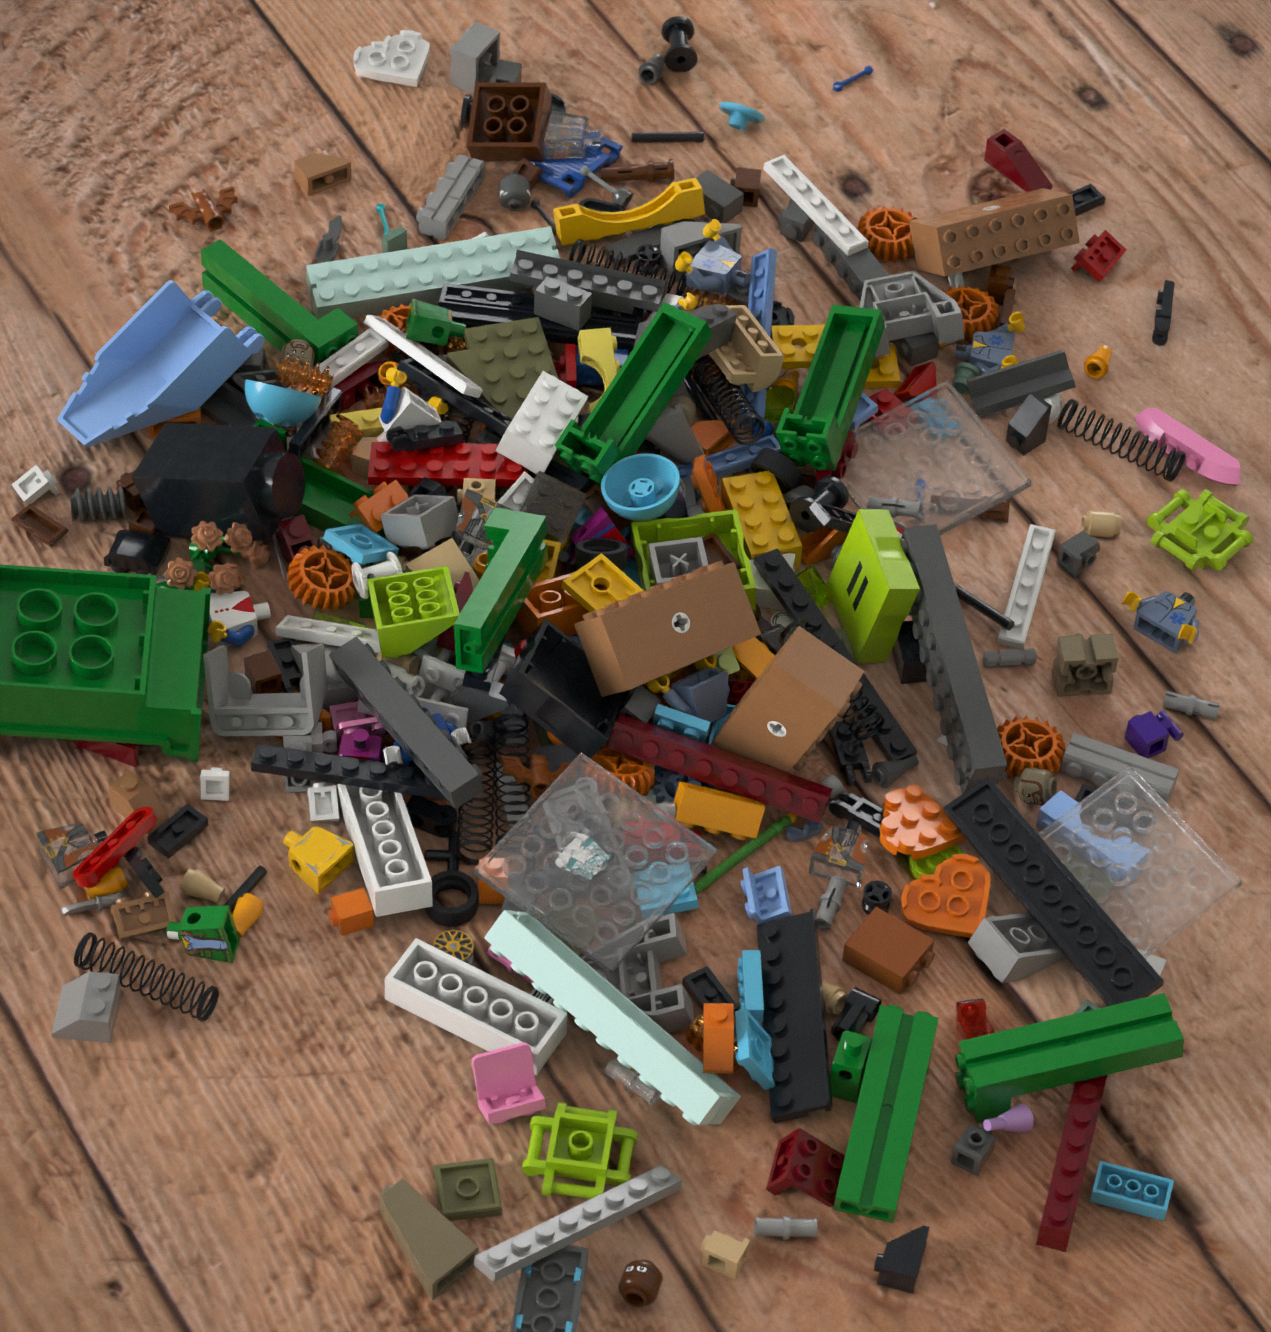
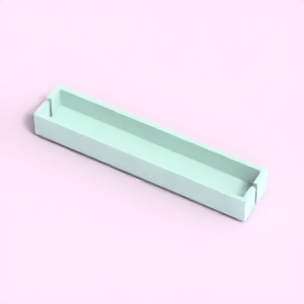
M550 226L306 265L305 282L313 314L317 319H320L336 308L342 310L350 318L369 314H379L383 310L389 311L391 306L397 308L400 303L403 306H409L412 299L432 305L439 304L443 283L506 291L533 289L534 286L509 281L510 272L516 258V250L559 259L560 256L558 249H556V242Z
M504 910L484 937L491 944L490 949L495 954L509 959L512 962L511 967L517 973L523 976L527 975L533 980L532 986L543 994L548 993L554 999L553 1004L565 1013H571L576 1018L574 1022L580 1028L594 1033L597 1036L595 1040L598 1044L607 1050L612 1049L618 1054L617 1060L629 1069L633 1067L640 1074L639 1079L647 1086L657 1088L662 1093L660 1097L666 1103L680 1108L684 1112L682 1116L689 1123L695 1126L720 1125L741 1096L715 1073H703V1063L528 912Z

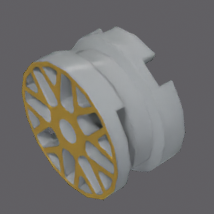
M448 930L436 937L433 947L449 955L451 954V956L472 966L474 945L468 934L458 930Z

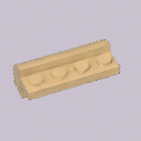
M725 305L729 310L737 313L732 339L730 342L711 351L709 355L731 384L743 385L746 383L752 392L761 391L769 387L779 376L784 355L746 305Z

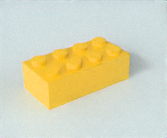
M769 471L722 478L720 494L723 496L726 510L737 509L744 536V550L749 560L778 548L781 554L794 553V568L800 567L802 543L774 474Z

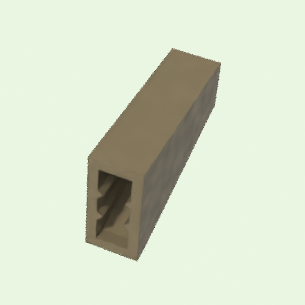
M403 1178L396 1184H391L383 1190L380 1195V1213L428 1297L434 1300L474 1267L475 1256L478 1255V1246Z

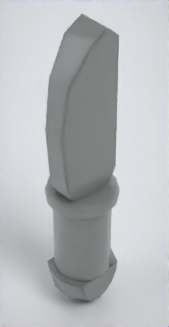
M117 892L102 897L96 896L95 900L63 907L61 909L62 916L96 908L101 910L116 904L115 901L117 899L127 897V895L123 892Z

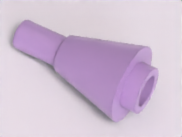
M1019 1104L996 1118L984 1120L983 1127L986 1131L1000 1129L1026 1134L1033 1127L1034 1117L1028 1106Z

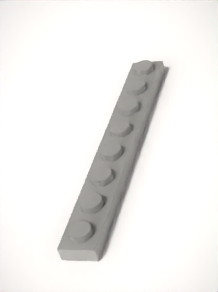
M660 1165L476 1255L474 1266L493 1282H496L681 1190L682 1180L663 1165Z

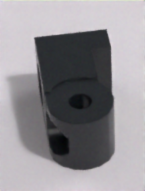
M412 795L407 802L406 808L414 828L441 838H449V833L457 830L458 815L454 807L439 805L426 799V797Z

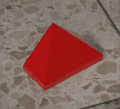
M934 362L916 366L893 394L901 401L921 400L927 396L932 400H937L936 366Z

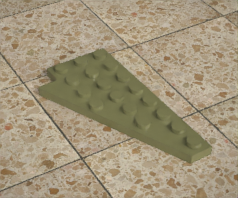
M539 317L466 328L463 335L468 350L447 353L446 359L449 365L482 388L483 391L479 398L512 419L542 371L558 379ZM557 450L552 460L568 467L569 465L559 457L560 453Z

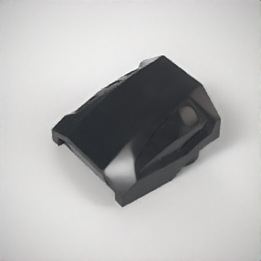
M133 529L119 530L109 554L104 557V566L110 567L111 565L112 570L116 573H127L133 569L138 574L157 575L159 568L166 560L172 541L170 538L155 533Z

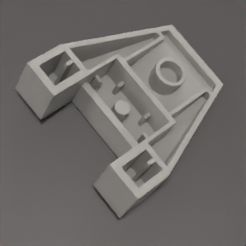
M909 271L864 281L859 307L880 309L885 323L874 359L890 354L889 341L931 332H934L939 344H951L957 340L964 339L962 312L957 302L916 272Z
M674 913L648 919L580 957L667 1033L695 1027L693 1003L683 985L679 984L662 989L660 962L687 955L685 932Z

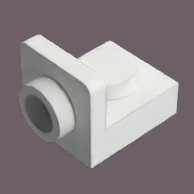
M37 465L12 484L27 505L32 504L48 490L55 496L60 493L54 485L58 481L48 469L43 472Z
M320 782L308 788L307 797L309 800L310 823L339 821L336 786H330L328 782Z

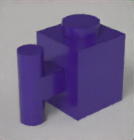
M1149 711L1142 715H1136L1128 721L1125 740L1138 755L1149 759L1166 751L1169 735L1175 741H1178L1184 734L1165 711H1160L1156 716Z

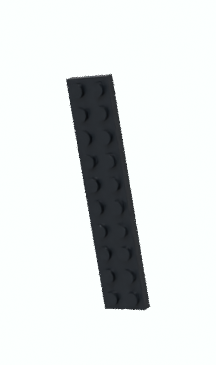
M989 777L943 807L944 814L958 828L960 833L1107 1006L1148 997L1164 985V980Z

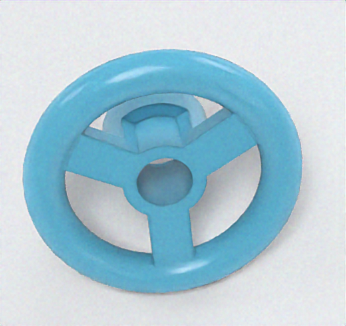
M726 101L719 104L720 110L730 115L728 125L733 128L745 131L748 121L762 123L765 120L762 113L750 107Z

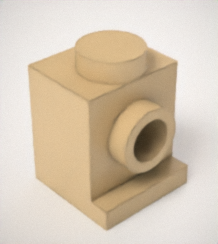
M714 1230L711 1236L708 1234L705 1236L701 1244L700 1252H703L702 1266L736 1280L749 1256L750 1240L744 1238L743 1242H740L730 1234H722Z

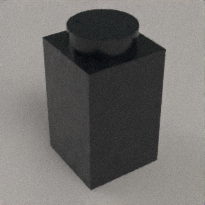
M165 423L132 475V479L158 534L162 536L192 537L194 534L191 529L198 526L203 520L207 524L214 522L216 527L223 531V536L228 534L227 529L232 528L234 522L239 524L245 523L247 529L252 533V541L270 542L282 519L290 518L298 512L305 493V474L302 463L295 454L286 453L276 427Z

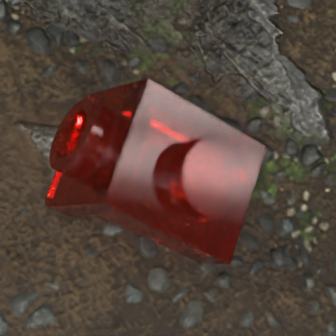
M983 998L956 1003V1027L963 1040L994 1033V1028L986 1017V1002Z

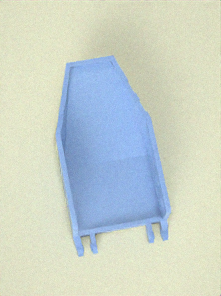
M169 280L97 352L94 357L96 363L90 373L85 372L81 379L84 383L78 393L73 392L57 421L88 448L198 410L252 354L260 351L265 338L260 333H256L252 326L243 328L237 335L227 326L221 327L209 317L214 316L221 308L222 302L217 297L213 298L214 295L210 291L205 290L190 300L174 281Z

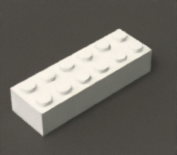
M337 784L338 803L350 840L354 844V852L375 916L379 917L432 907V880L402 794Z
M415 938L385 978V1000L487 1051L522 1042L528 1043L531 1048L535 1075L539 1073L567 1034L568 1013Z

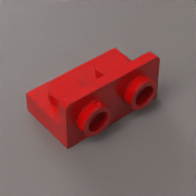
M1104 230L1099 236L1094 234L1085 243L1088 248L1086 250L1082 248L1073 259L1076 262L1071 269L1075 272L1082 266L1100 282L1127 249L1110 233Z
M565 344V353L560 354L559 362H553L558 379L576 388L575 344Z

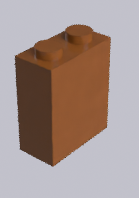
M875 907L844 944L842 961L901 995L907 986L912 987L915 984L923 967L928 968L935 956V953L932 952L934 940Z

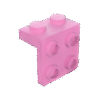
M359 701L329 706L333 731H336L337 740H340L342 735L352 734L354 730L359 728L367 730L371 736L380 737L385 736L387 730L374 715L358 712Z
M522 1042L475 1055L472 1058L479 1109L489 1124L504 1123L508 1119L522 1115L530 1116L537 1111L546 1109L545 1098L536 1086L531 1048L528 1043Z

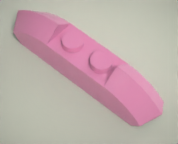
M1146 408L1135 417L1141 432L1145 436L1149 435V441L1153 443L1154 440L1158 439V448L1161 449L1166 443L1167 449L1165 452L1168 455L1173 448H1176V453L1179 451L1185 452L1183 464L1189 469L1219 484L1240 485V464L1236 458L1158 408Z

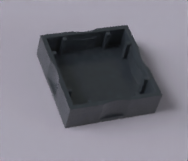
M544 619L525 640L499 694L588 762L608 741L616 722L617 712L624 705L630 690L601 697L584 650L547 619Z

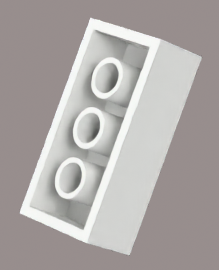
M542 371L506 429L495 451L542 477L557 452V448L554 446L571 419L574 421L577 419L589 396L562 382L555 376Z

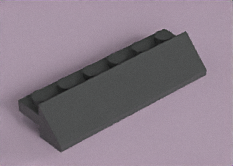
M516 250V258L509 281L534 286L533 294H535V289L546 277L557 279L558 281L591 292V306L627 314H633L634 307L658 312L667 289V283L664 280Z

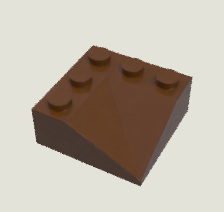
M475 82L466 146L471 158L482 161H521L522 158L528 161H544L552 100L547 84L530 82Z

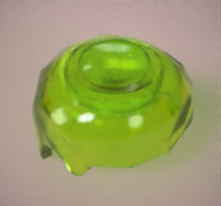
M787 386L767 388L764 419L777 422L781 418L784 408H790V412L793 414L797 404L795 391Z

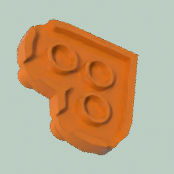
M706 454L696 457L692 461L691 480L695 489L701 490L702 499L700 501L704 512L727 511L722 494L717 495L716 489H718L719 482L711 462H706Z
M908 785L907 788L894 789L886 794L883 802L884 818L879 829V841L893 855H897L898 851L903 854L912 855L911 859H920L966 842V838L944 814L943 808L931 797L923 793L922 788L918 785Z
M968 854L952 855V858L944 860L941 864L937 865L934 874L920 875L919 879L911 881L909 885H905L901 894V911L904 915V921L908 925H913L925 931L971 938L986 916L990 890L989 871L987 872L986 868L979 863V859Z

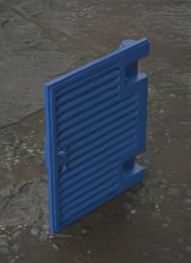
M573 122L561 132H567L586 142H580L576 139L563 141L567 145L577 144V146H569L573 147L571 148L572 150L577 148L586 149L585 157L568 155L565 159H546L549 141L545 146L544 161H529L544 171L539 180L564 191L568 198H572L582 190L584 182L589 178V176H584L580 173L581 167H589L590 172L594 174L602 166L609 167L620 157V151L623 148L622 145ZM593 138L602 139L601 146L592 145ZM556 141L554 151H567ZM606 147L610 149V153L606 154L601 152V150ZM567 178H571L575 183L570 185L564 181Z

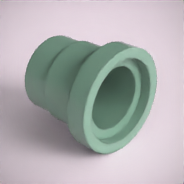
M958 363L954 370L955 376L952 389L960 394H968L969 390L966 380L979 376L978 368L970 363Z

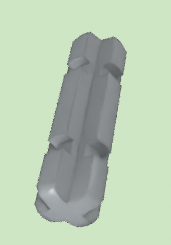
M1033 648L1024 649L1023 652H1021V649L998 650V653L992 650L985 651L983 654V663L986 667H995L996 664H999V666L1021 665V662H1024V665H1033L1037 659L1036 651Z

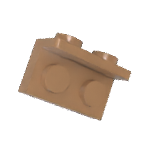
M150 891L144 893L143 898L133 900L132 896L117 899L115 901L116 904L112 905L110 910L111 915L114 917L119 940L166 930L170 921L176 922L169 892H164L156 899Z

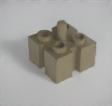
M1081 633L1059 636L1056 648L1057 658H1054L1052 669L1057 696H1079L1080 691H1089L1090 695L1111 694L1114 682L1113 673L1116 672L1118 654L1113 634H1093L1088 639H1084Z

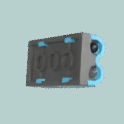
M568 1245L522 1268L510 1332H577L587 1273L589 1248Z

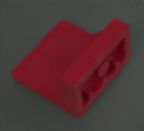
M798 1128L778 1141L766 1190L776 1196L782 1191L795 1186L826 1206L832 1207L835 1205V1197L845 1155Z

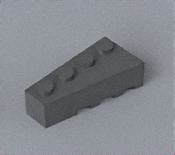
M712 304L685 311L706 321L713 332L712 337L697 359L731 341L737 313L729 310L727 306ZM652 320L639 323L634 347Z

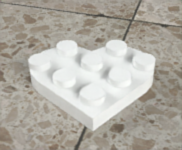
M401 30L400 35L393 37L388 35L384 41H372L371 46L364 48L359 46L354 52L356 75L361 78L367 77L383 82L418 87L429 58L430 43L422 38L421 33Z

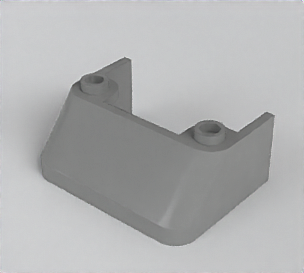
M318 643L302 652L304 675L300 681L301 693L252 694L251 683L247 676L239 672L229 673L226 645H221L203 654L210 723L216 734L220 736L306 735L317 727L328 689L324 643Z

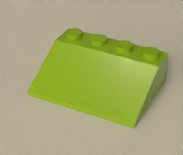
M448 565L367 579L382 659H396L412 653L453 626L460 614Z

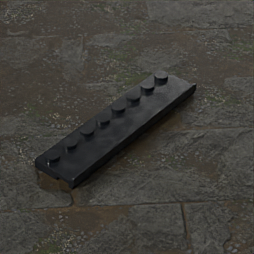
M443 283L439 307L451 310L452 321L466 324V328L539 317L547 342L578 345L577 338L580 330L611 328V335L616 336L617 349H628L631 352L634 348L638 325L643 320L644 309L634 307L633 314H627L591 306V317L578 331L535 315V294Z
M810 909V912L757 924L758 950H760L764 1029L772 1041L770 1052L773 1056L774 1071L772 1077L775 1081V1087L769 1089L771 1118L774 1123L809 1116V1112L825 1109L826 1112L832 1111L833 1107L817 920L814 909Z

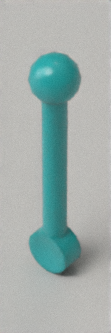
M379 203L376 205V212L380 213L385 230L384 235L391 232L384 213L386 208L384 204Z

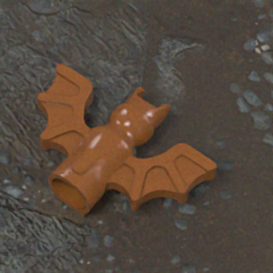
M232 186L220 190V198L217 203L211 201L205 189L197 193L191 192L195 205L198 208L195 209L189 207L185 202H179L169 205V212L176 215L177 221L181 219L188 220L192 225H195L197 221L203 220L210 232L221 229L224 224L222 214H232L231 206L238 202L237 196L234 195L235 188Z
M531 753V769L523 766L518 757L501 755L499 761L504 767L503 774L513 776L516 784L521 782L529 783L532 798L547 800L551 795L552 786H559L561 789H564L567 782H576L579 764L562 762L558 770L551 772L547 755H535Z

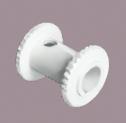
M393 552L387 553L386 562L363 569L358 562L352 564L353 582L361 598L367 599L369 596L367 575L371 579L403 573L398 558Z

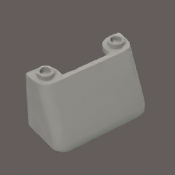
M682 381L673 396L684 395L692 400ZM680 403L675 405L676 409L670 408L667 404L645 439L683 463H692L696 457L704 455L703 448L697 441Z

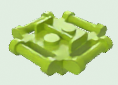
M1180 489L1174 494V498L1157 513L1153 512L1147 517V524L1156 531L1150 543L1157 548L1162 547L1179 558L1192 571H1195L1197 568L1203 570L1207 565L1216 571H1221L1227 565V561L1254 541V537L1249 531L1242 530L1247 525L1250 517L1243 512L1235 511L1214 497V493L1208 489H1205L1196 501L1190 497L1186 490ZM1180 506L1185 509L1169 524L1164 521ZM1228 518V519L1232 520L1233 522H1232V523H1229V522L1226 521V519Z
M558 1102L554 1118L534 1116L531 1118L530 1130L532 1133L527 1159L522 1164V1172L527 1176L544 1175L542 1195L551 1196L552 1194L592 1199L604 1193L605 1184H612L614 1187H617L631 1180L629 1169L633 1146L637 1143L638 1132L630 1128L616 1127L618 1110L609 1109L606 1112L567 1106V1103ZM547 1131L551 1132L547 1159L539 1160L543 1134ZM613 1141H620L621 1143L617 1170L608 1169ZM554 1176L596 1182L595 1187L554 1182Z

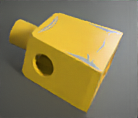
M318 826L312 827L303 836L291 830L286 834L283 841L284 845L290 848L288 850L290 868L317 894H320L354 862V844Z

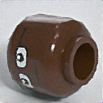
M649 1260L632 1261L626 1265L618 1285L619 1293L624 1301L633 1307L650 1305L658 1296L663 1281L662 1273Z

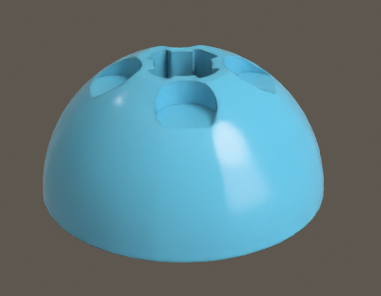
M245 379V396L250 409L259 419L286 427L299 425L315 413L322 399L320 396Z
M649 453L631 455L619 460L606 471L601 481L602 495L612 511L622 518L636 522L653 520L666 513L674 504L680 489V475L676 465L663 456Z

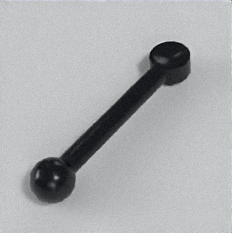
M536 199L532 200L530 203L531 207L536 209L548 225L551 226L553 234H557L555 224L540 207V202Z

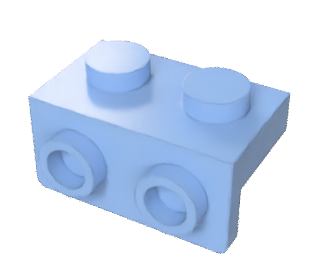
M780 865L754 875L748 867L742 869L744 879L741 880V886L748 899V902L745 903V909L750 919L754 918L757 924L792 916L785 873Z

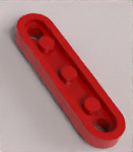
M142 807L132 812L73 871L72 875L79 887L92 888L98 885L101 878L110 869L117 866L119 860L128 851L135 848L137 842L146 833L153 830L157 822V816L151 807Z

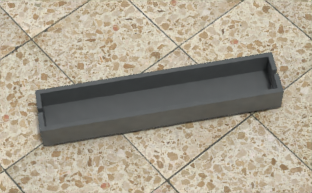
M937 524L907 527L900 542L920 587L908 615L913 620V636L919 641L920 660L922 663H925L927 669V684L933 690L934 709L939 711L940 730L942 735L946 736L948 742V758L953 760L955 782L957 785H960L962 794L987 777L997 786L1000 780L999 777L1002 776L1007 767V762Z

